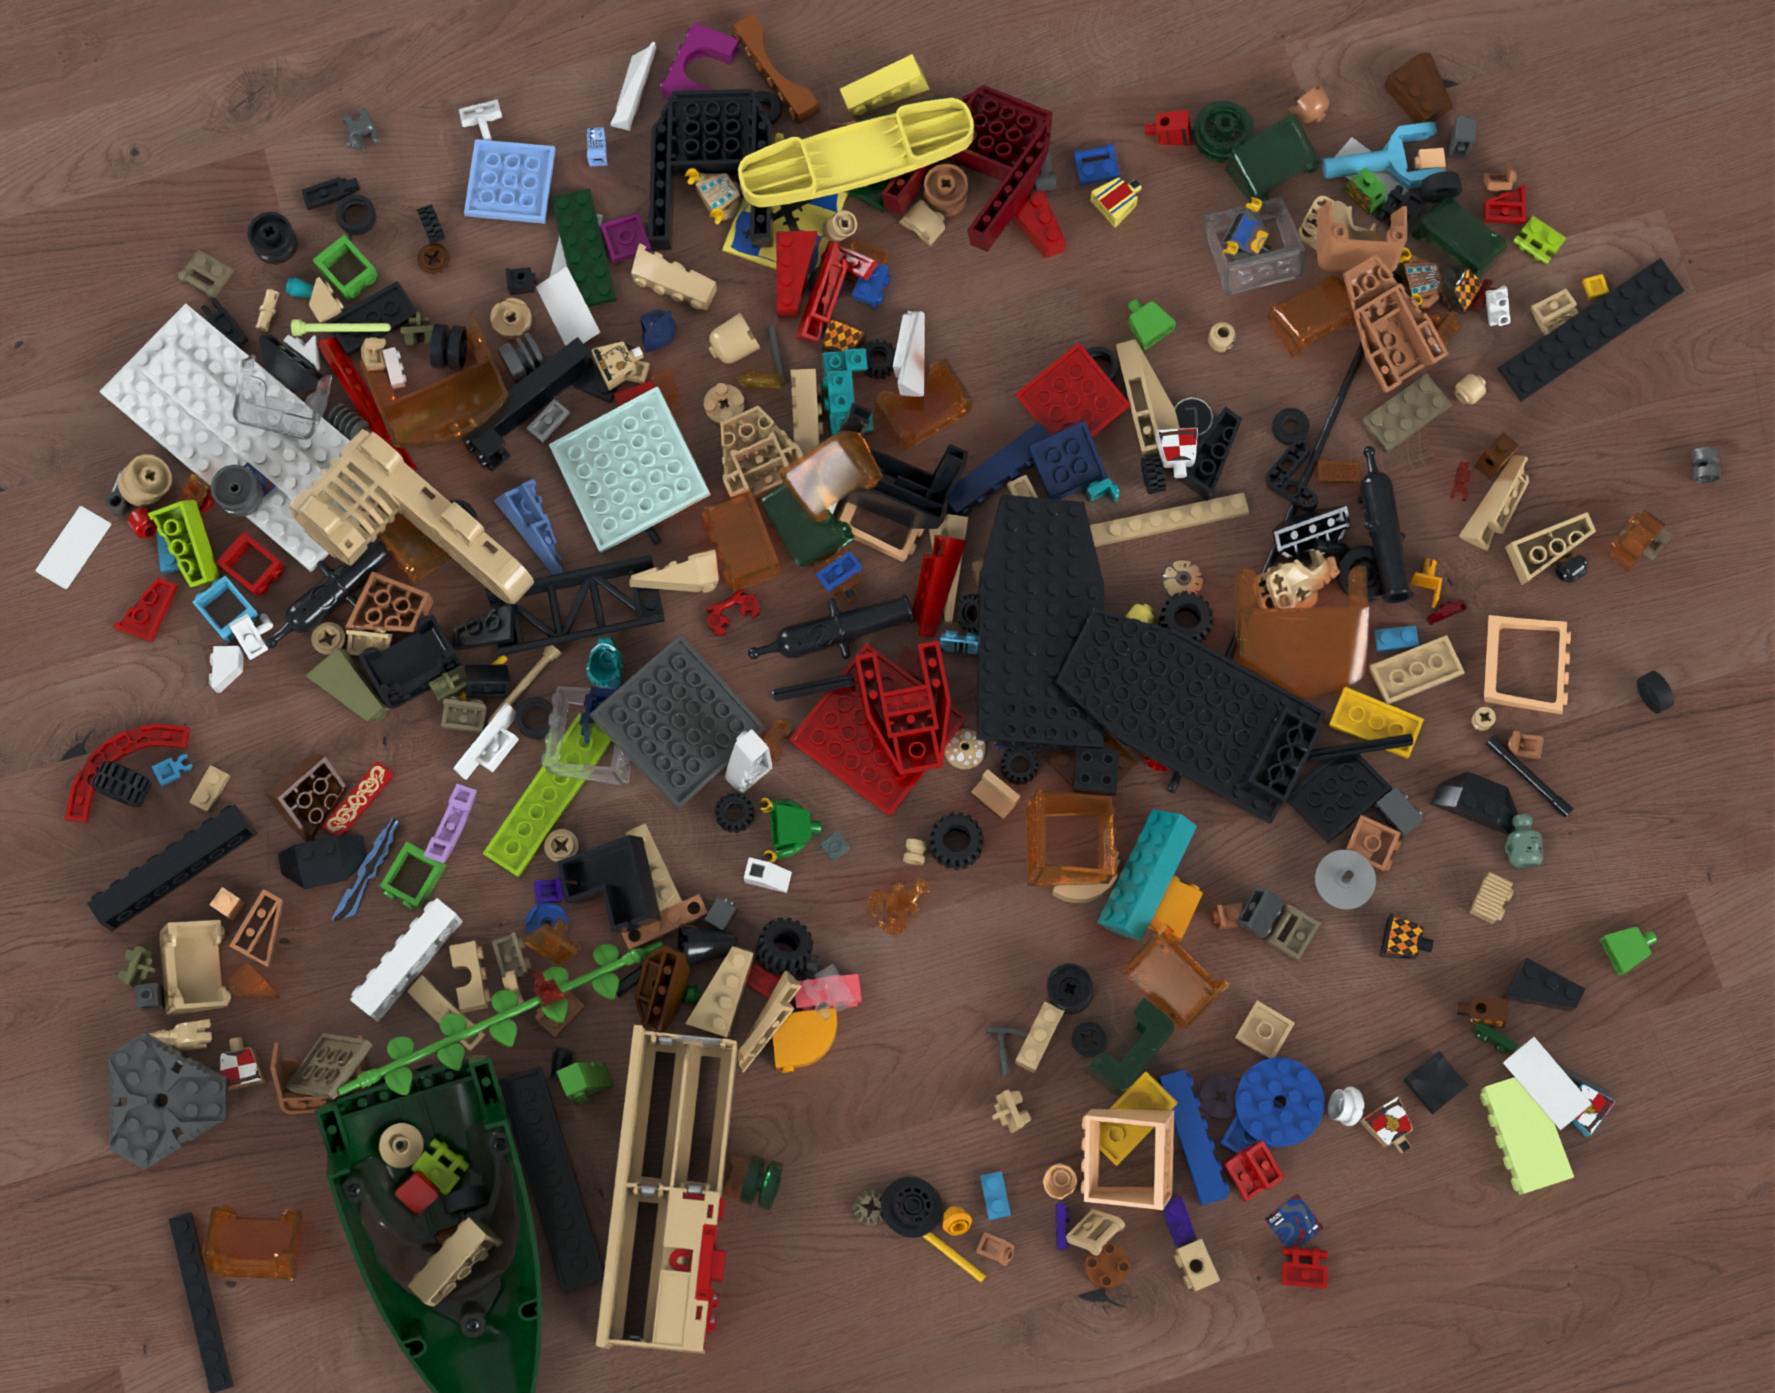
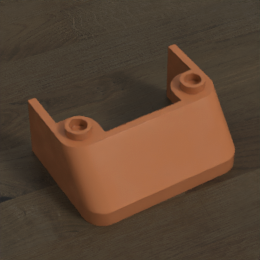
M1328 201L1317 209V262L1321 269L1325 271L1346 272L1377 254L1391 272L1396 270L1407 241V206H1403L1391 214V228L1387 231L1386 242L1349 239L1347 227L1343 223L1333 222V202Z
M279 1042L274 1043L270 1068L281 1110L287 1114L315 1113L317 1108L331 1099L291 1092L285 1087L301 1065V1062L295 1058L283 1059ZM367 1054L356 1068L354 1076L348 1079L346 1083L357 1079V1076L362 1074L361 1072L368 1071Z

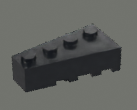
M1225 406L1198 443L1194 465L1186 467L1187 476L1176 478L1205 500H1209L1214 494L1242 418Z

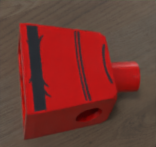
M1188 110L1156 114V123H1145V136L1156 135L1160 145L1191 146V124Z

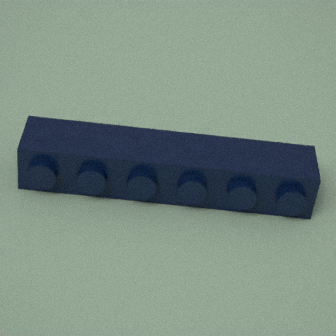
M1041 423L1035 424L958 481L948 499L947 509L952 515L966 517L972 511L971 508L977 504L982 505L993 492L998 493L1005 486L1004 484L1009 480L1017 479L1021 475L1020 472L1022 470L1032 468L1035 464L1027 445L1050 435Z

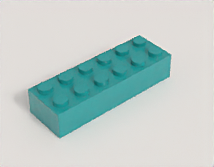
M1153 809L1097 923L1114 935L1142 941L1197 826L1182 814Z

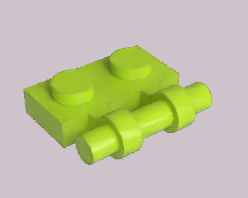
M1532 216L1520 232L1526 238L1523 239L1517 235L1513 242L1523 252L1526 250L1535 256L1534 259L1538 262L1541 260L1548 264L1551 257L1545 253L1548 252L1554 256L1565 242L1566 237L1535 216ZM1533 242L1534 244H1536L1537 246H1539L1541 249L1539 250L1538 248H1536L1535 246H1533V245L1530 244V243Z
M434 1138L429 1145L436 1151L431 1155L425 1150L411 1167V1170L414 1172L416 1170L421 1171L440 1188V1192L447 1195L460 1179V1176L454 1172L456 1168L459 1167L465 1172L470 1164L463 1160L464 1157L462 1155H457L447 1148L448 1145L445 1142L441 1143ZM441 1155L452 1162L449 1167L438 1160Z

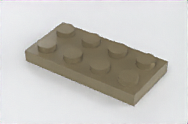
M1425 374L1364 417L1361 423L1383 450L1388 453L1450 409L1452 403L1428 374Z

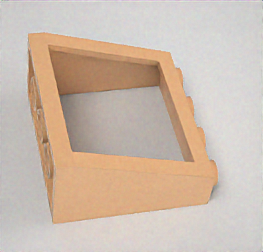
M1091 1109L1082 1120V1129H1085V1137L1082 1140V1151H1085V1159L1082 1160L1081 1171L1084 1172V1180L1081 1183V1193L1084 1194V1202L1163 1210L1172 1197L1174 1111ZM1100 1121L1156 1127L1154 1187L1099 1186Z

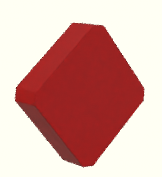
M416 1170L397 1187L395 1195L415 1214H420L439 1197L440 1188L425 1174Z

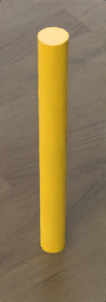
M930 1232L922 1236L980 1283L986 1277L985 1274Z

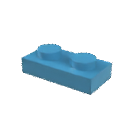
M157 532L160 571L162 573L181 571L174 554L169 552L168 544L164 537L160 536Z
M1416 626L1373 631L1376 652L1413 649L1419 646Z
M1002 1171L981 1175L980 1180L988 1219L993 1220L1011 1216Z

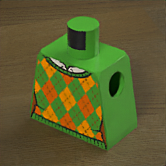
M1367 168L1360 171L1343 189L1369 216L1385 202V185Z

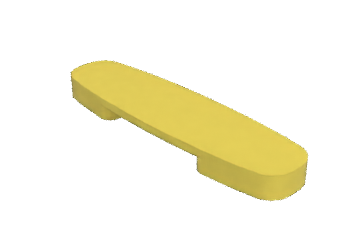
M946 98L903 105L898 108L895 114L854 123L803 140L798 137H791L745 156L738 168L740 187L746 201L751 205L769 207L815 199L867 186L925 167L967 149L974 136L973 118L964 102L955 98Z

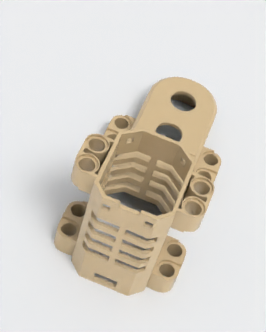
M362 429L339 453L340 458L338 460L333 459L330 462L331 468L329 470L324 468L320 472L322 477L319 480L315 478L311 482L312 487L310 489L305 488L289 505L290 510L293 511L291 513L292 517L305 529L307 535L332 557H337L349 566L366 551L369 542L373 543L377 539L376 535L379 532H384L386 529L385 525L388 522L392 523L395 520L394 516L399 513L406 517L440 548L442 547L456 562L506 603L515 604L534 584V580L528 571L511 554L486 534L483 526L457 503H450L405 464L402 456L374 432L369 433ZM353 481V482H354L355 484H357L363 491H365V493L362 494L360 491H358V490H357L352 484H350V483ZM424 487L435 495L433 500L422 492ZM342 492L347 493L356 502L353 504ZM369 496L375 500L374 503L368 499ZM335 501V502L338 503L343 509H345L347 512L344 513L342 510H340V509H339L335 504H333L332 502ZM380 505L387 514L380 510L378 506ZM362 506L366 510V512L364 513L358 507ZM351 515L357 520L356 522L350 518ZM369 515H371L377 523H375V522L369 517ZM486 541L498 549L495 554L484 546Z

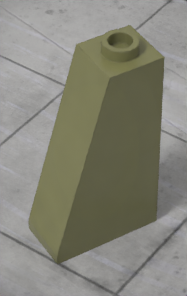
M337 648L307 674L310 680L366 721L378 722L387 715L385 712L389 708L346 649Z

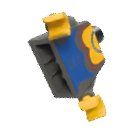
M1252 197V203L1246 204V208L1249 211L1244 210L1236 213L1220 243L1221 246L1227 248L1223 250V253H1228L1233 260H1246L1249 257H1256L1258 253L1266 256L1271 250V246L1265 242L1269 231L1265 228V223L1260 214L1262 206L1260 199Z

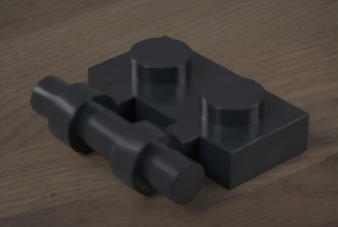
M1397 185L1394 190L1389 192L1385 204H1381L1376 219L1383 221L1386 216L1391 218V214L1397 211L1392 206L1395 202H1398L1400 204L1398 209L1407 206L1408 231L1427 200L1412 191H1409L1404 196L1401 194L1403 187Z

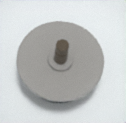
M1337 850L1326 855L1319 863L1315 872V885L1319 895L1326 903L1338 909L1350 910L1362 906L1371 898L1376 886V875L1371 863L1360 853L1352 850Z

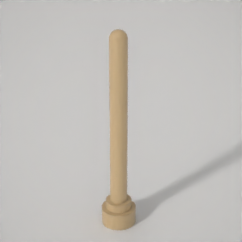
M551 645L543 649L544 656L487 720L488 724L505 703L511 706L550 661L552 662L560 657L562 653L557 648Z

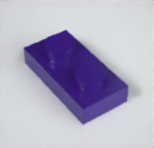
M1182 1196L1169 1200L1162 1211L1174 1245L1178 1246L1197 1239Z
M1056 1203V1250H1066L1067 1244H1070L1066 1239V1235L1070 1232L1066 1231V1222H1070V1209L1065 1208V1203Z

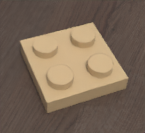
M1257 1000L1234 1039L1267 1059L1275 1058L1295 1023Z

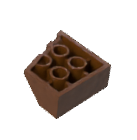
M1431 53L1416 55L1387 76L1384 88L1415 124L1435 122L1453 109Z
M312 752L265 794L287 824L306 842L315 840L316 833L320 828L322 829L326 817L331 810L335 809L347 786L325 756Z

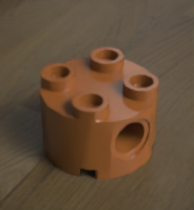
M1107 1242L1097 1256L1089 1251L1084 1262V1273L1087 1279L1094 1286L1103 1289H1111L1120 1285L1126 1279L1130 1270L1129 1257L1125 1250L1112 1242Z

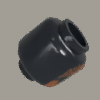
M1571 552L1557 560L1555 573L1562 582L1573 583L1586 575L1588 562L1583 555L1579 556L1577 553Z

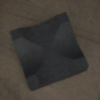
M1076 747L1073 792L1116 796L1119 750Z
M1440 1050L1404 1079V1082L1431 1114L1437 1112L1468 1086L1466 1081L1452 1068Z

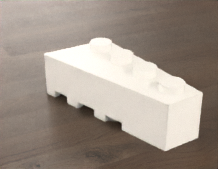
M752 729L749 732H742L737 737V742L734 745L724 776L740 795L745 793L773 768L769 747Z

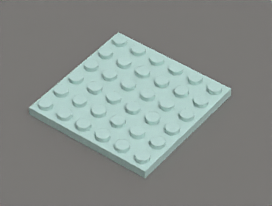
M658 386L549 444L594 542L601 553L711 495Z

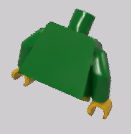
M768 798L761 799V803H768L766 808L760 809L763 813L770 812L772 847L776 849V852L767 850L763 853V855L772 854V859L766 862L773 864L777 858L783 859L795 855L804 849L806 843L811 840V833L821 832V822L810 821L809 810L803 809L801 805L792 799H774L773 802H770Z

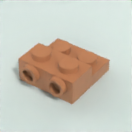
M1361 815L1345 850H1352L1363 855L1371 863L1374 871L1382 875L1385 870L1389 871L1393 859L1390 857L1393 851L1397 852L1402 840L1398 839L1401 833Z

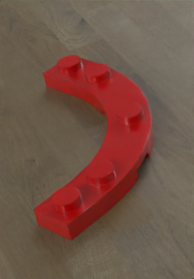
M167 724L143 725L130 731L125 730L105 741L86 759L87 762L82 767L80 773H77L70 790L65 820L88 823L95 793L91 784L103 761L116 763L132 752L149 747L187 749L190 728Z

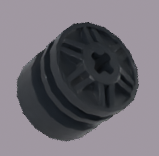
M1066 963L1059 965L1051 972L1047 981V991L1051 1004L1063 1010L1064 1014L1082 1012L1090 1005L1093 999L1094 989L1091 976L1085 968L1078 964ZM1068 986L1074 989V995L1066 993Z

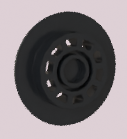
M1357 546L1346 551L1337 563L1340 573L1336 576L1343 592L1349 597L1363 602L1382 598L1384 589L1380 573H1377L1376 570L1379 568L1374 547Z
M904 1177L894 1181L887 1187L882 1196L881 1211L885 1222L894 1232L904 1237L917 1238L927 1235L938 1225L942 1215V1203L937 1191L928 1182L916 1177Z

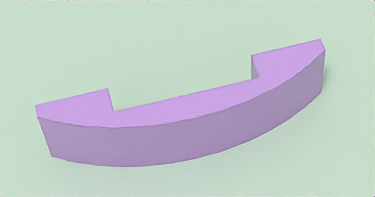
M456 784L449 799V806L435 836L431 838L425 850L424 857L445 863L464 828L477 790Z

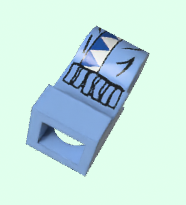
M604 127L587 128V159L589 167L607 165Z

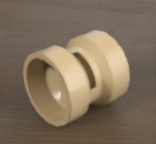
M907 839L906 848L908 852L904 854L903 861L913 865H924L925 857L922 854L927 850L928 843L917 839Z

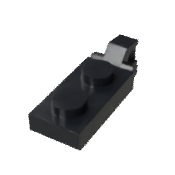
M338 177L302 189L307 209L312 210L339 201L361 189L357 178L346 180V178L341 179Z

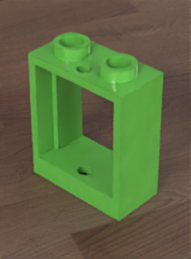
M345 235L313 259L316 268L346 301L357 297L363 288L372 285L378 277L373 265ZM350 251L366 270L346 286H343L328 268Z
M406 841L380 887L384 890L383 894L390 899L395 900L397 897L403 900L402 905L411 910L416 907L421 910L447 865L424 857L425 851ZM408 855L433 868L415 899L390 886Z

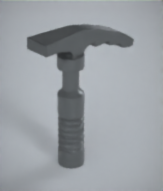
M1007 1027L987 1028L986 1033H996L999 1035L997 1039L1000 1042L999 1054L1002 1076L1011 1075L1008 1049L1005 1046V1034H1015L1016 1036H1022V1038H1027L1028 1035L1022 1031Z

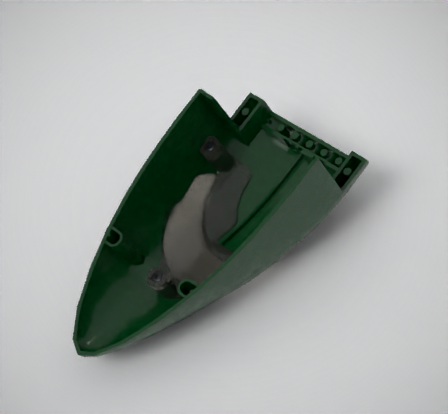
M485 1055L465 1056L460 1071L452 1070L441 1062L411 1070L413 1079L408 1095H401L391 1090L387 1086L385 1078L369 1087H358L341 1096L339 1095L334 1100L331 1099L317 1108L315 1115L328 1154L326 1177L350 1249L380 1315L399 1348L427 1387L433 1393H535L541 1354L542 1330L539 1256L534 1223L520 1160L491 1057ZM396 1123L410 1124L420 1132L423 1138L422 1153L426 1150L431 1155L436 1151L429 1145L434 1138L441 1143L445 1142L448 1145L447 1148L457 1155H462L464 1157L463 1160L470 1164L465 1172L459 1167L456 1168L454 1172L460 1176V1179L449 1193L482 1185L486 1203L456 1213L445 1214L441 1200L444 1194L440 1192L439 1197L420 1214H415L395 1195L397 1187L414 1173L411 1170L414 1164L405 1168H396L388 1165L382 1159L379 1152V1140L382 1133L389 1126ZM398 1141L396 1143V1148L401 1149L403 1143L402 1141ZM443 1155L438 1159L447 1167L452 1163ZM468 1218L486 1224L503 1243L498 1248L495 1245L487 1251L489 1256L483 1262L481 1260L475 1262L471 1266L472 1272L466 1278L457 1279L455 1281L456 1287L435 1307L424 1304L408 1285L412 1282V1277L427 1265L428 1259L440 1250L434 1235L438 1233V1230L458 1225Z

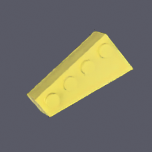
M913 54L840 88L852 116L862 115L870 110L930 90Z

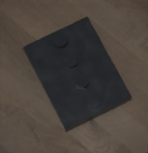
M1360 754L1326 760L1292 789L1287 802L1329 844L1361 815L1373 807L1376 802L1389 793L1392 787Z

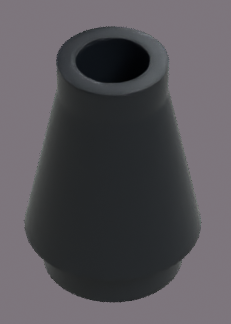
M556 1047L555 1052L553 1051L550 1078L560 1080L556 1071L571 1064L574 1058L572 1057L573 1051Z

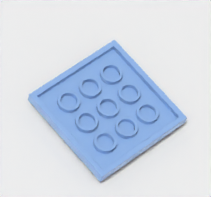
M475 139L464 209L465 216L545 224L556 152L555 146Z

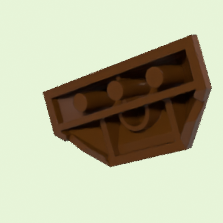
M667 945L645 957L634 997L638 1013L641 1017V1025L645 1029L658 1033H664L679 1012L690 972L685 954Z

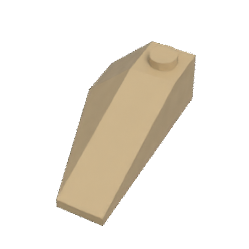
M711 550L688 556L689 560L686 562L677 563L673 561L662 570L655 567L634 574L630 578L629 585L630 587L710 592L716 588L719 581L716 552Z

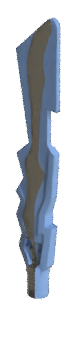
M391 818L388 826L382 830L373 843L375 847L366 856L357 871L359 877L352 890L347 889L332 917L334 922L356 915L368 879L376 877L377 867L384 863L383 858L389 854V846L394 842L393 833L399 823L398 820Z

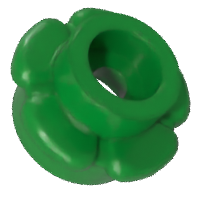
M687 985L684 994V1002L690 1003V1006H692L694 1002L698 1003L700 997V990H697V985Z

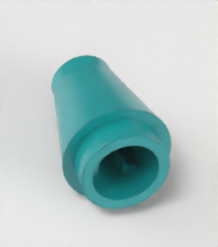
M289 277L286 294H290V297L311 298L314 285L297 277Z

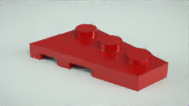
M157 578L140 596L141 599L133 608L130 607L126 611L125 617L120 622L117 621L113 628L152 643L179 587L174 583Z

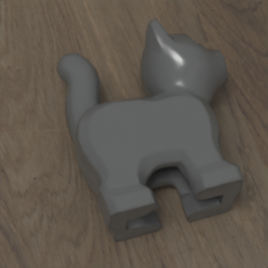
M366 108L357 111L360 116L358 120L354 121L350 114L342 117L349 134V139L346 142L347 146L355 150H362L363 152L365 148L362 137L371 135L373 142L379 143L380 141L377 137L378 133L375 124Z

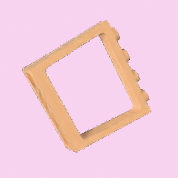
M844 501L831 530L859 541L901 562L907 559L908 554H913L917 546L914 543L916 536L920 537L924 529L910 528L901 550L852 527L850 521L857 506Z
M1489 615L1484 702L1562 714L1563 705H1567L1568 692H1564V685H1568L1569 672H1565V664H1569L1570 652H1566V644H1570L1571 632L1567 631V622ZM1502 628L1559 632L1557 700L1555 703L1505 695L1496 691L1499 632Z

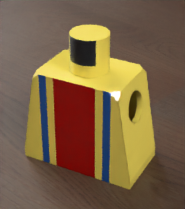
M1117 178L1093 190L1090 200L1115 228L1136 207L1138 200L1136 193L1141 190V185L1135 179L1126 184L1122 178Z

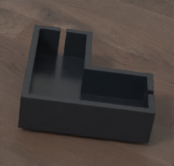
M627 835L557 861L561 880L577 881V884H562L566 903L583 904L604 896L612 932L627 933L641 928V925L646 926L662 920L643 837Z

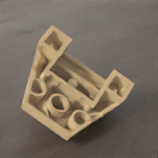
M759 406L720 422L721 446L723 448L722 464L724 465L723 482L731 499L742 500L746 497L751 500L758 499L795 481L794 476L806 468L807 462L800 447Z

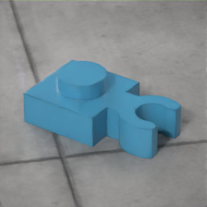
M187 754L179 756L176 762L169 758L151 767L161 787L180 779L181 775L179 772H188L193 769L192 763L187 766L182 765V762L188 759Z

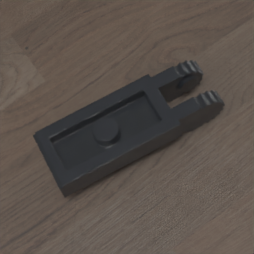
M216 298L211 300L214 307L218 309V312L212 315L209 308L205 305L201 307L208 317L207 319L210 324L238 348L249 341L225 307L223 308Z

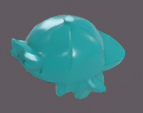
M602 636L597 640L598 644L590 653L589 661L586 663V676L592 684L595 683V686H598L600 689L616 690L623 684V655L620 649L613 644L610 637L606 639Z

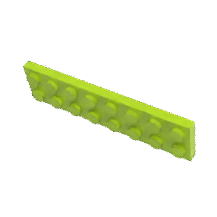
M580 713L578 714L482 853L484 856L518 878L521 876L612 743L610 737L596 723Z

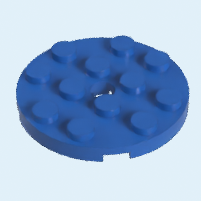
M1269 1058L1253 1065L1240 1079L1235 1093V1110L1240 1124L1255 1140H1263L1269 1146L1286 1147L1302 1142L1316 1130L1323 1116L1324 1095L1318 1079L1306 1066L1289 1058ZM1276 1096H1283L1285 1099V1106L1283 1108L1275 1107L1273 1101Z

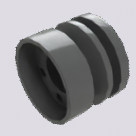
M529 333L523 335L527 343L525 345L519 337L516 338L517 349H514L510 343L497 348L500 358L515 385L528 376L526 371L530 370L533 372L536 366L546 362L540 346Z

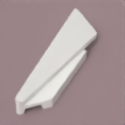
M652 42L648 48L632 56L616 107L617 111L610 124L611 127L630 131L634 116L636 117L655 56V42Z
M908 311L907 314H903L893 369L895 377L899 378L897 384L900 395L924 396L925 314L921 311Z

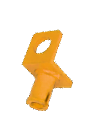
M1425 559L1423 561L1422 573L1415 572L1410 584L1435 590L1432 601V608H1435L1439 600L1443 578L1434 577L1437 562L1432 560V564H1430L1431 559Z

